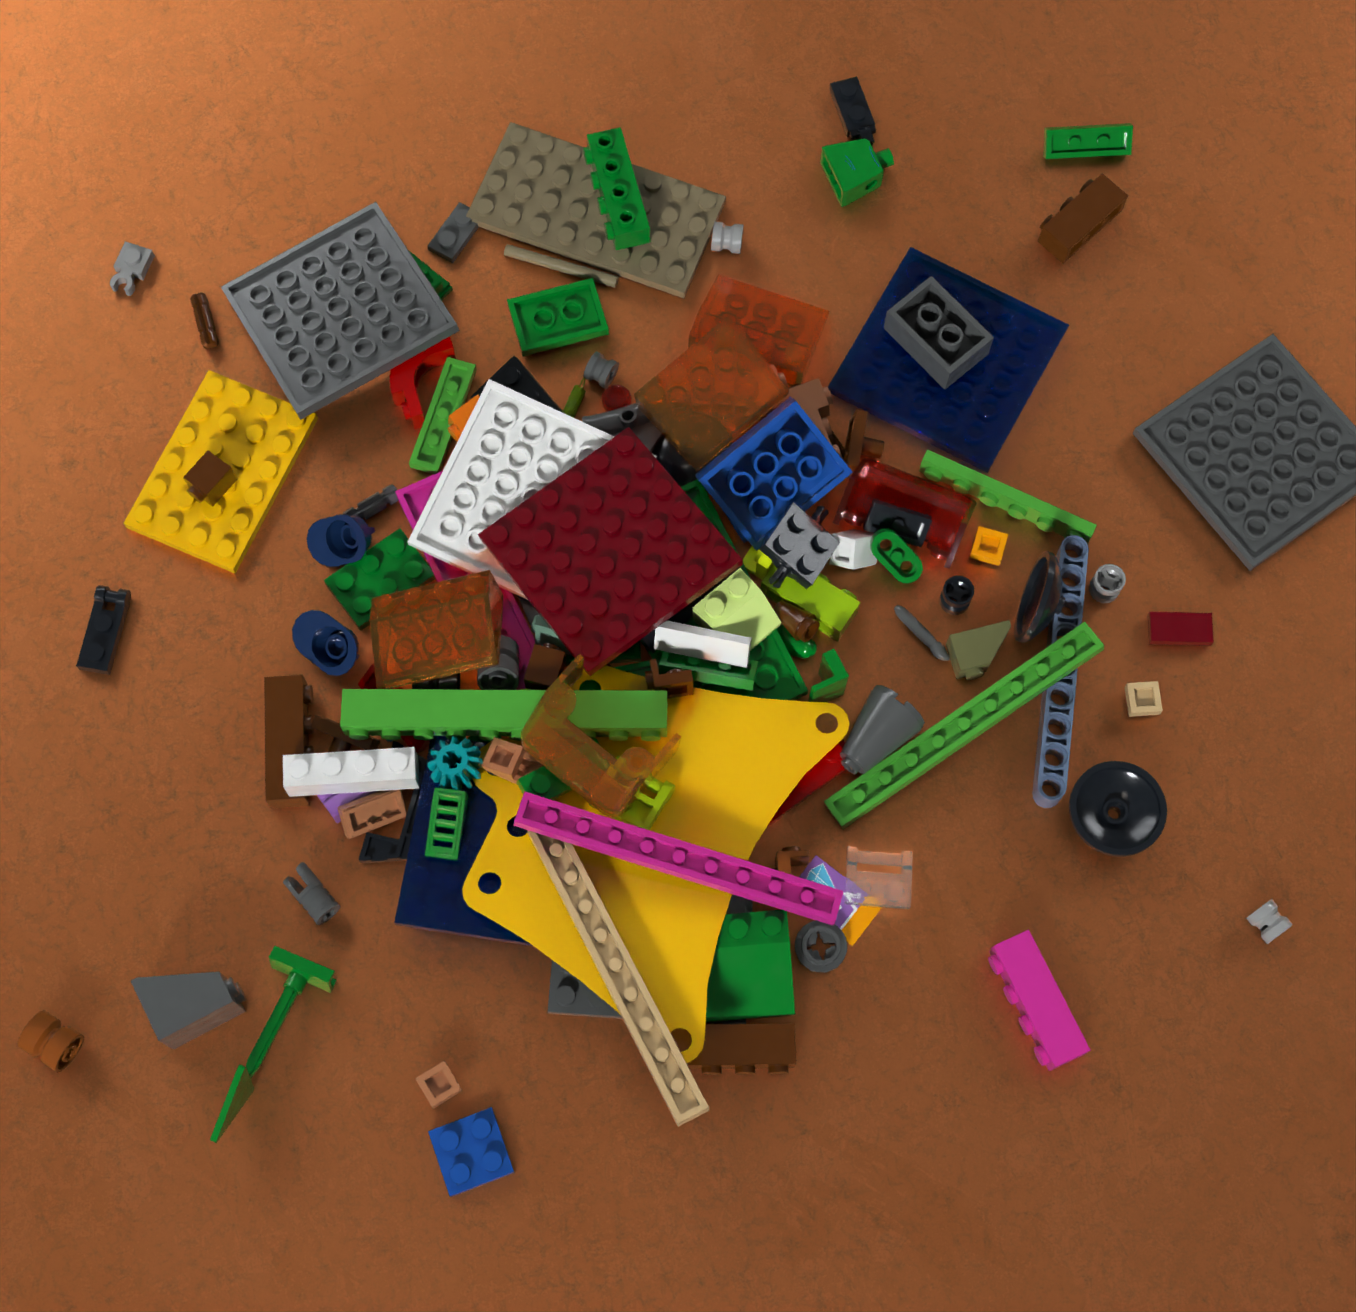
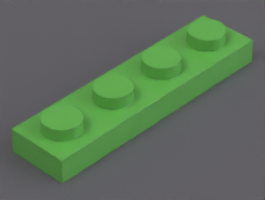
M450 357L446 358L409 461L410 468L431 474L441 472L453 438L447 429L450 426L448 424V416L465 404L477 370L476 364Z

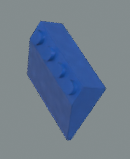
M790 396L696 473L695 476L757 551L789 505L794 502L805 512L853 472L797 401Z

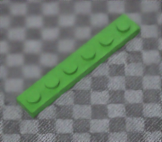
M928 449L922 459L919 472L923 473L929 480L948 484L960 494H970L977 497L983 504L990 507L997 506L1008 511V514L1016 519H1026L1035 523L1039 529L1045 532L1053 531L1064 536V538L1070 535H1077L1086 540L1088 544L1097 526Z

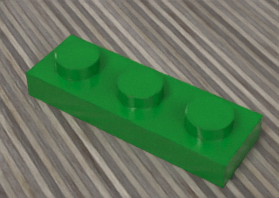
M1125 123L1044 128L1043 157L1045 159L1131 155L1133 125Z
M663 651L659 664V675L665 674L672 669H682L683 671L691 669L693 681L753 691L758 661L749 660L747 668Z

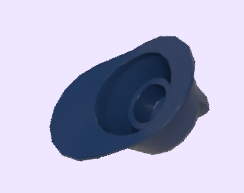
M339 514L323 518L313 523L308 530V549L314 559L327 567L353 563L363 558L371 545V534L375 532V528L369 527L362 518L356 515Z
M319 610L304 612L295 620L292 628V639L296 648L322 671L329 675L340 676L347 673L354 666L355 661L360 655L358 654L359 643L352 630Z

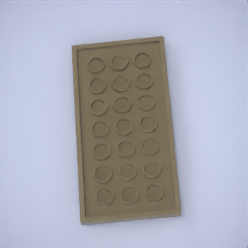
M510 122L466 217L471 218L472 222L478 223V227L685 298L713 233L714 221H718L725 205L726 196L632 164L650 226V243L615 250L613 240H607L604 228V223L607 222L606 214L600 215L597 204V197H600L598 189L593 190L590 179V172H593L591 164L586 165L583 147Z

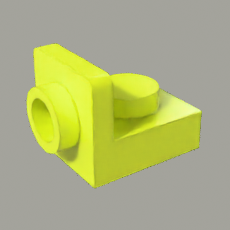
M751 546L743 558L746 570L761 580L764 579L773 566L772 560L759 549L756 551L753 546Z

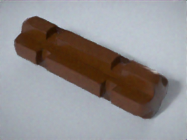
M204 293L193 294L190 300L194 309L193 312L200 333L201 343L205 349L215 348L218 346L219 341L215 332L208 299Z

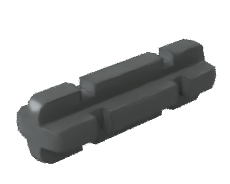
M390 484L382 489V493L376 492L359 502L357 508L351 507L344 511L343 514L356 515L367 520L387 508L386 505L388 503L392 505L398 501L395 493L397 488Z

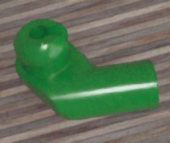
M782 624L777 628L790 656L806 659L816 653L817 645L812 639L808 642L797 641Z

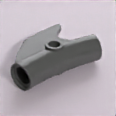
M662 390L631 405L600 414L584 416L582 421L614 437L629 427L652 453L661 439L671 416L675 415V409L668 395Z

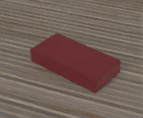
M1149 612L1147 615L1149 645L1211 646L1214 643L1212 613Z

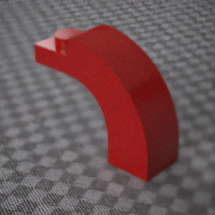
M450 336L390 370V389L395 406H402L405 420L412 419L414 429L422 428L424 422L423 411L417 395L420 380L431 369L444 365L447 357L456 359Z

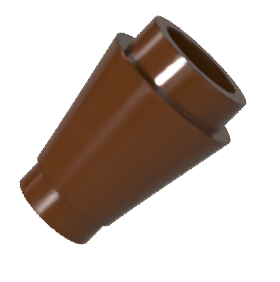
M785 600L778 602L773 609L782 622L781 624L797 641L808 642L819 629L820 623L816 620L814 614Z

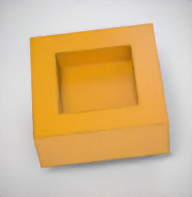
M978 526L969 558L999 566L1008 534Z

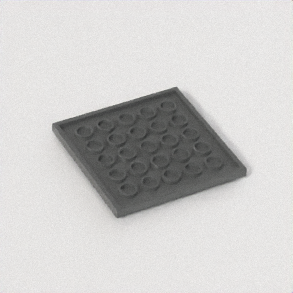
M377 202L368 205L221 286L225 296L300 420L460 331L457 323Z
M1274 334L1268 336L1143 422L1133 431V435L1249 571L1356 496V426Z

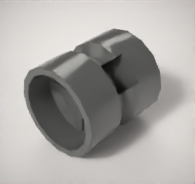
M493 635L485 638L479 644L477 684L481 690H516L519 685V646L512 638L503 635Z

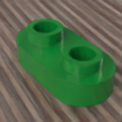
M880 529L873 534L870 540V549L873 555L899 582L912 583L921 576L923 565L920 558L895 531ZM884 539L891 541L887 548L880 547V543ZM904 561L911 562V566L907 570L900 568Z

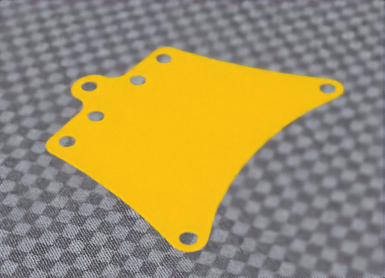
M606 665L592 676H589L582 666L579 667L564 689L579 690L582 682L595 680L601 686V690L654 691V689H647L644 676ZM693 687L694 695L668 699L667 737H661L658 741L641 740V737H628L626 741L609 740V737H596L601 746V754L604 758H608L611 764L617 756H620L627 760L628 765L663 783L668 781L675 785L671 798L664 805L650 831L748 861L755 845L777 810L802 777L845 737L850 723L848 715L843 708L833 703L765 699ZM824 713L834 715L838 721L836 730L832 733H822L816 727V719L819 715ZM537 736L525 742L501 739L524 746L526 752L551 760H556L588 742L571 737L573 740L571 749L567 752L559 753L552 749L551 741L545 740L544 736ZM492 741L480 750L481 755L479 758H482L483 761ZM589 757L581 760L586 769L593 766ZM483 768L477 769L481 773V779L473 778V781L481 791L494 800L497 814L464 881L462 888L463 899L473 910L529 942L579 979L619 1013L528 833L521 837H515L509 834L507 830L508 821L516 816L523 797L519 786L499 776L491 775ZM606 773L554 799V801L614 819L589 806L591 796ZM621 775L617 778L618 781L652 799L657 795ZM572 844L670 1033L679 1028L685 1029L690 1033L692 1037L691 1046L687 1050L682 1051L681 1054L686 1063L691 1062L698 1057L703 1049L708 980L719 933L733 894ZM492 872L500 877L501 886L497 892L486 894L480 890L478 882L485 873Z

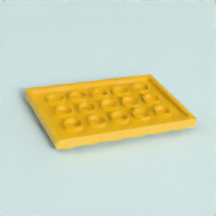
M208 370L123 524L132 531L236 574L318 420L317 414L312 413L300 420L289 402ZM208 450L229 465L237 478V481L214 506H211L205 500L199 503L187 492L189 487L183 478Z

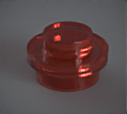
M612 385L602 394V405L607 412L631 405L632 402L629 390L621 385Z

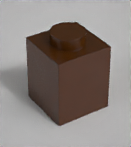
M209 450L183 477L189 487L187 489L189 495L199 503L205 500L211 506H214L237 481L232 468Z
M544 643L543 646L534 644L524 676L525 688L531 690H558L567 662L566 654L564 651H561L560 647L550 643Z

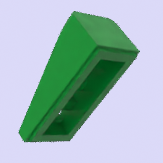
M434 788L425 850L426 857L458 861L469 798L467 792ZM442 801L458 803V807L443 806L441 804ZM439 815L456 816V821L439 819ZM437 827L454 829V835L438 833ZM435 840L452 842V848L434 846Z

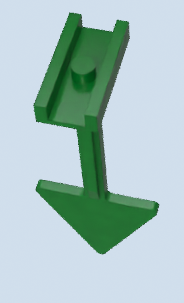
M274 946L269 955L271 968L289 975L283 985L285 989L247 1060L246 1067L239 1064L210 1141L215 1143L219 1141L253 1093L254 1087L251 1079L261 1067L297 995L302 994L307 983L331 993L337 982L333 978L334 970Z

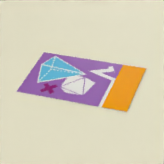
M817 855L799 876L800 878L844 891L834 924L842 930L847 943L851 946L855 944L883 907Z

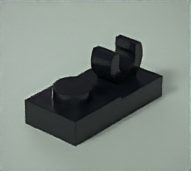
M873 499L864 521L863 529L871 533H875L880 529H891L905 543L922 547L932 523V517Z

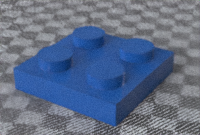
M492 1107L428 1131L450 1197L515 1173Z

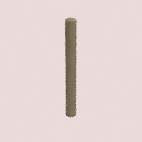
M509 244L504 249V255L583 279L593 278L594 282L614 288L618 284L619 276Z

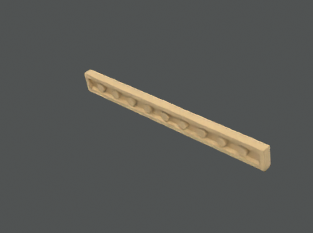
M527 830L677 1126L679 1127L708 1112L709 1106L573 845Z

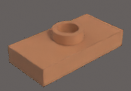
M401 790L378 791L337 807L344 834L348 839L405 818L407 815Z

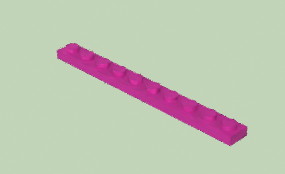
M525 791L514 820V826L829 925H834L844 892Z

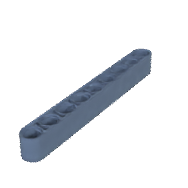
M1077 535L1066 537L1056 553L1062 579L1069 578L1076 584V586L1070 587L1063 582L1061 596L1065 597L1063 607L1069 608L1073 615L1067 616L1062 612L1059 615L1054 614L1048 626L1046 648L1057 641V636H1064L1082 624L1089 548L1086 540ZM1065 550L1075 551L1078 557L1072 558L1068 556ZM1078 668L1042 692L1032 795L1035 803L1043 808L1056 806L1067 789ZM1051 695H1060L1064 699L1065 704L1058 705L1054 703ZM1055 724L1059 726L1062 734H1052L1048 729V725ZM1052 754L1056 756L1059 760V765H1050L1046 761L1045 755ZM1051 785L1056 790V796H1047L1043 792L1042 786Z

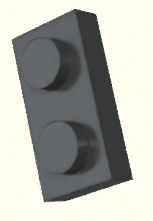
M460 202L428 244L429 251L454 263L479 228L478 223L472 222L471 218L466 217L470 207Z

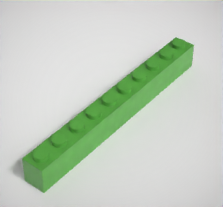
M342 689L340 727L345 735H349V738L355 740L368 739V736H381V738L386 740H398L401 736H414L418 740H431L433 736H446L449 740H451L452 736L457 737L459 740L465 739L466 736H479L481 740L492 741L493 738H498V736H511L513 740L526 741L530 740L531 736H544V739L549 741H559L563 737H576L580 741H590L596 737H609V740L626 741L628 737H641V740L658 741L661 737H667L668 698L667 691Z

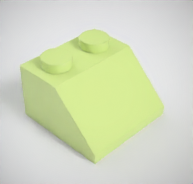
M741 568L736 570L692 607L693 620L699 627L751 637L750 651L782 623L761 589Z

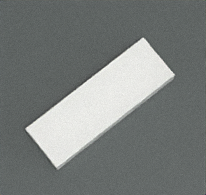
M667 620L655 629L654 649L747 668L752 638Z

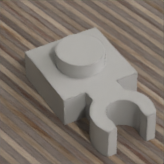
M125 241L113 266L118 273L110 280L112 290L116 292L119 285L126 283L124 291L127 296H131L135 291V278L144 280L155 257L153 250Z

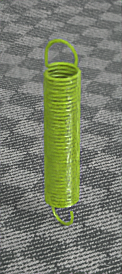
M585 378L582 379L580 385H574L563 409L566 415L573 418L586 393L583 389Z

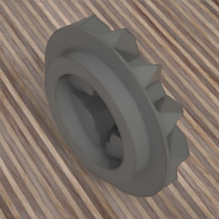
M817 920L803 926L798 932L795 940V953L800 964L804 965L811 972L827 973L838 968L843 962L847 953L846 937L835 924L829 925ZM817 934L820 935V939H822L824 944L835 945L825 950L824 960L819 956L817 950H807V948L816 945Z

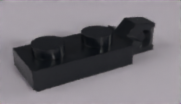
M858 77L830 83V94L846 136L851 139L856 138L857 140L867 139L870 141L871 146H873L874 138L872 134L876 133L875 122Z

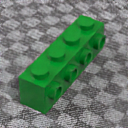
M621 127L587 134V147H583V154L586 165H592L593 172H590V179L593 190L598 189L600 197H597L600 215L606 214L607 222L604 223L607 240H613L615 250L650 243V226Z

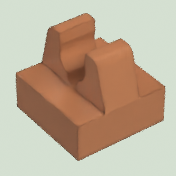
M445 1060L415 1078L433 1109L462 1091Z

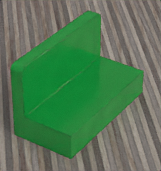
M832 649L822 655L818 672L822 682L811 687L808 702H829L844 695L849 675L835 649Z

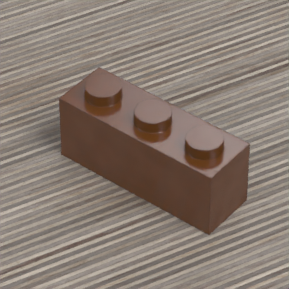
M1103 173L1094 181L1092 179L1088 180L1080 189L1079 195L1075 198L1069 197L1060 207V212L1055 216L1049 215L1040 225L1041 233L1038 242L1063 264L1124 208L1128 195Z

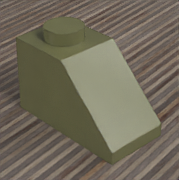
M1010 620L949 635L946 648L956 679L966 677V680H974L984 675L1011 628Z

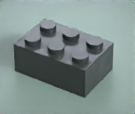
M932 276L887 311L883 327L944 389H947L989 354L994 339Z

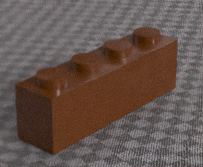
M303 675L264 677L266 802L271 808L310 806V796L314 795L289 797L283 788V755L314 753L313 746H309V734L314 733V728L311 727L313 716L308 715V704H313L312 685L307 684Z
M795 1023L706 1024L703 1049L697 1058L686 1064L689 1069H701L703 1075L722 1074V1069H735V1074L741 1075L755 1074L756 1068H768L769 1074L789 1073L788 1068H794L796 1065ZM679 1028L671 1032L680 1052L687 1050L691 1046L692 1037L687 1030Z

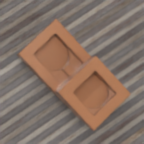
M493 738L481 766L490 773L517 784L519 778L554 760L525 751L524 746Z

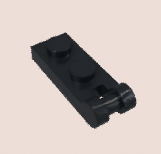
M103 585L96 587L94 605L76 665L79 670L110 675L131 600L130 590L119 589L114 591L110 590L108 586ZM108 602L116 603L114 611L106 610Z

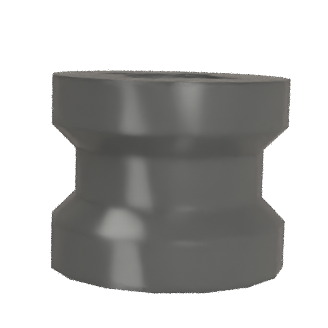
M596 351L588 361L583 377L589 381H597L599 386L606 389L616 376L619 362L613 359L608 361L604 359L603 354Z

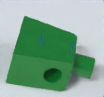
M859 139L823 146L820 164L840 206L844 207L879 188L882 184L883 169L894 165V159L889 148L875 153L869 140Z

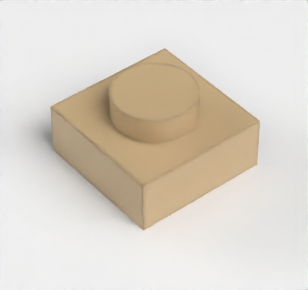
M1158 681L1135 682L1125 685L1129 717L1160 715L1162 713Z

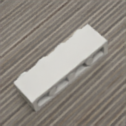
M415 747L283 755V788L289 797L418 789V755Z

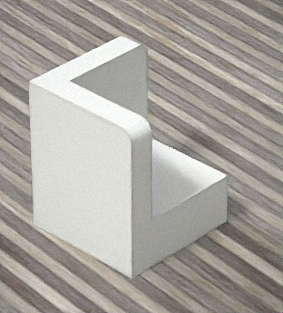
M852 529L831 534L840 543L830 557L829 564L852 570L875 565L877 558L870 549V540L874 533Z

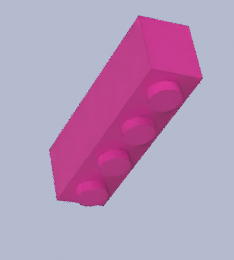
M1029 929L994 945L989 950L991 955L988 957L989 964L996 975H1001L1006 985L1003 987L1004 994L1011 1005H1016L1021 1015L1018 1017L1022 1030L1027 1036L1031 1034L1036 1044L1034 1053L1042 1066L1046 1065L1048 1070L1051 1071L1091 1051Z

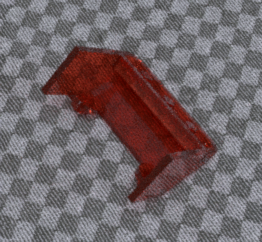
M864 458L849 478L833 523L839 525L844 518L851 525L861 526L866 519L873 499L930 515L932 523L924 541L927 542V548L931 550L930 554L937 559L946 560L944 567L950 569L977 503L972 498L882 462Z

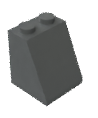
M220 972L138 977L131 980L158 1041L173 1050L246 1012L242 1002L246 1001V997L238 982L235 983L232 977L227 979Z

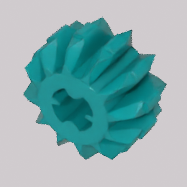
M452 736L448 745L440 740L439 744L442 749L440 751L431 750L430 754L434 760L427 763L430 771H433L431 779L435 783L440 782V787L449 789L452 786L453 790H461L463 784L467 788L472 789L473 785L470 780L472 778L481 779V773L477 770L482 768L481 765L483 764L482 758H479L481 751L477 746H472L471 741L467 738L460 742L457 737Z

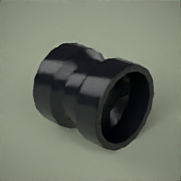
M953 576L945 582L939 600L942 609L946 613L959 615L968 609L974 595L972 582L963 576Z

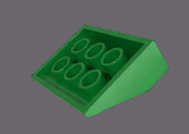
M769 910L726 914L719 933L708 980L706 1023L795 1015L787 911Z

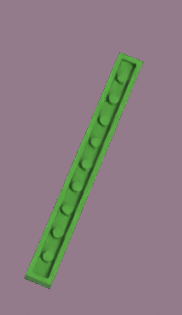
M1083 622L888 756L868 772L862 774L824 801L825 806L841 828L845 829L1104 650L1105 645L1088 624Z

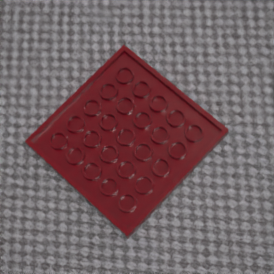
M629 427L478 534L481 542L589 676H592L743 565V559Z

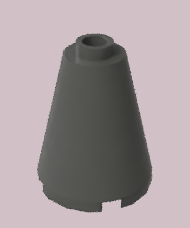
M876 685L870 691L840 752V756L843 759L841 764L852 774L856 775L858 772L865 774L918 734L925 724L921 714L912 704L906 701L903 705L895 699L898 693L885 686Z

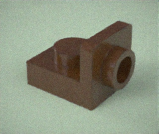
M650 659V671H645L648 690L667 691L668 699L694 695L691 669L684 671L682 669H672L665 674L659 675L656 659Z

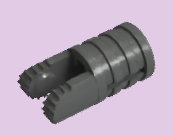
M302 862L296 867V870L307 887L304 889L297 880L289 876L283 881V884L296 900L303 905V908L308 911L317 925H321L339 911L340 905L338 902H335V899L323 887V884L307 864Z

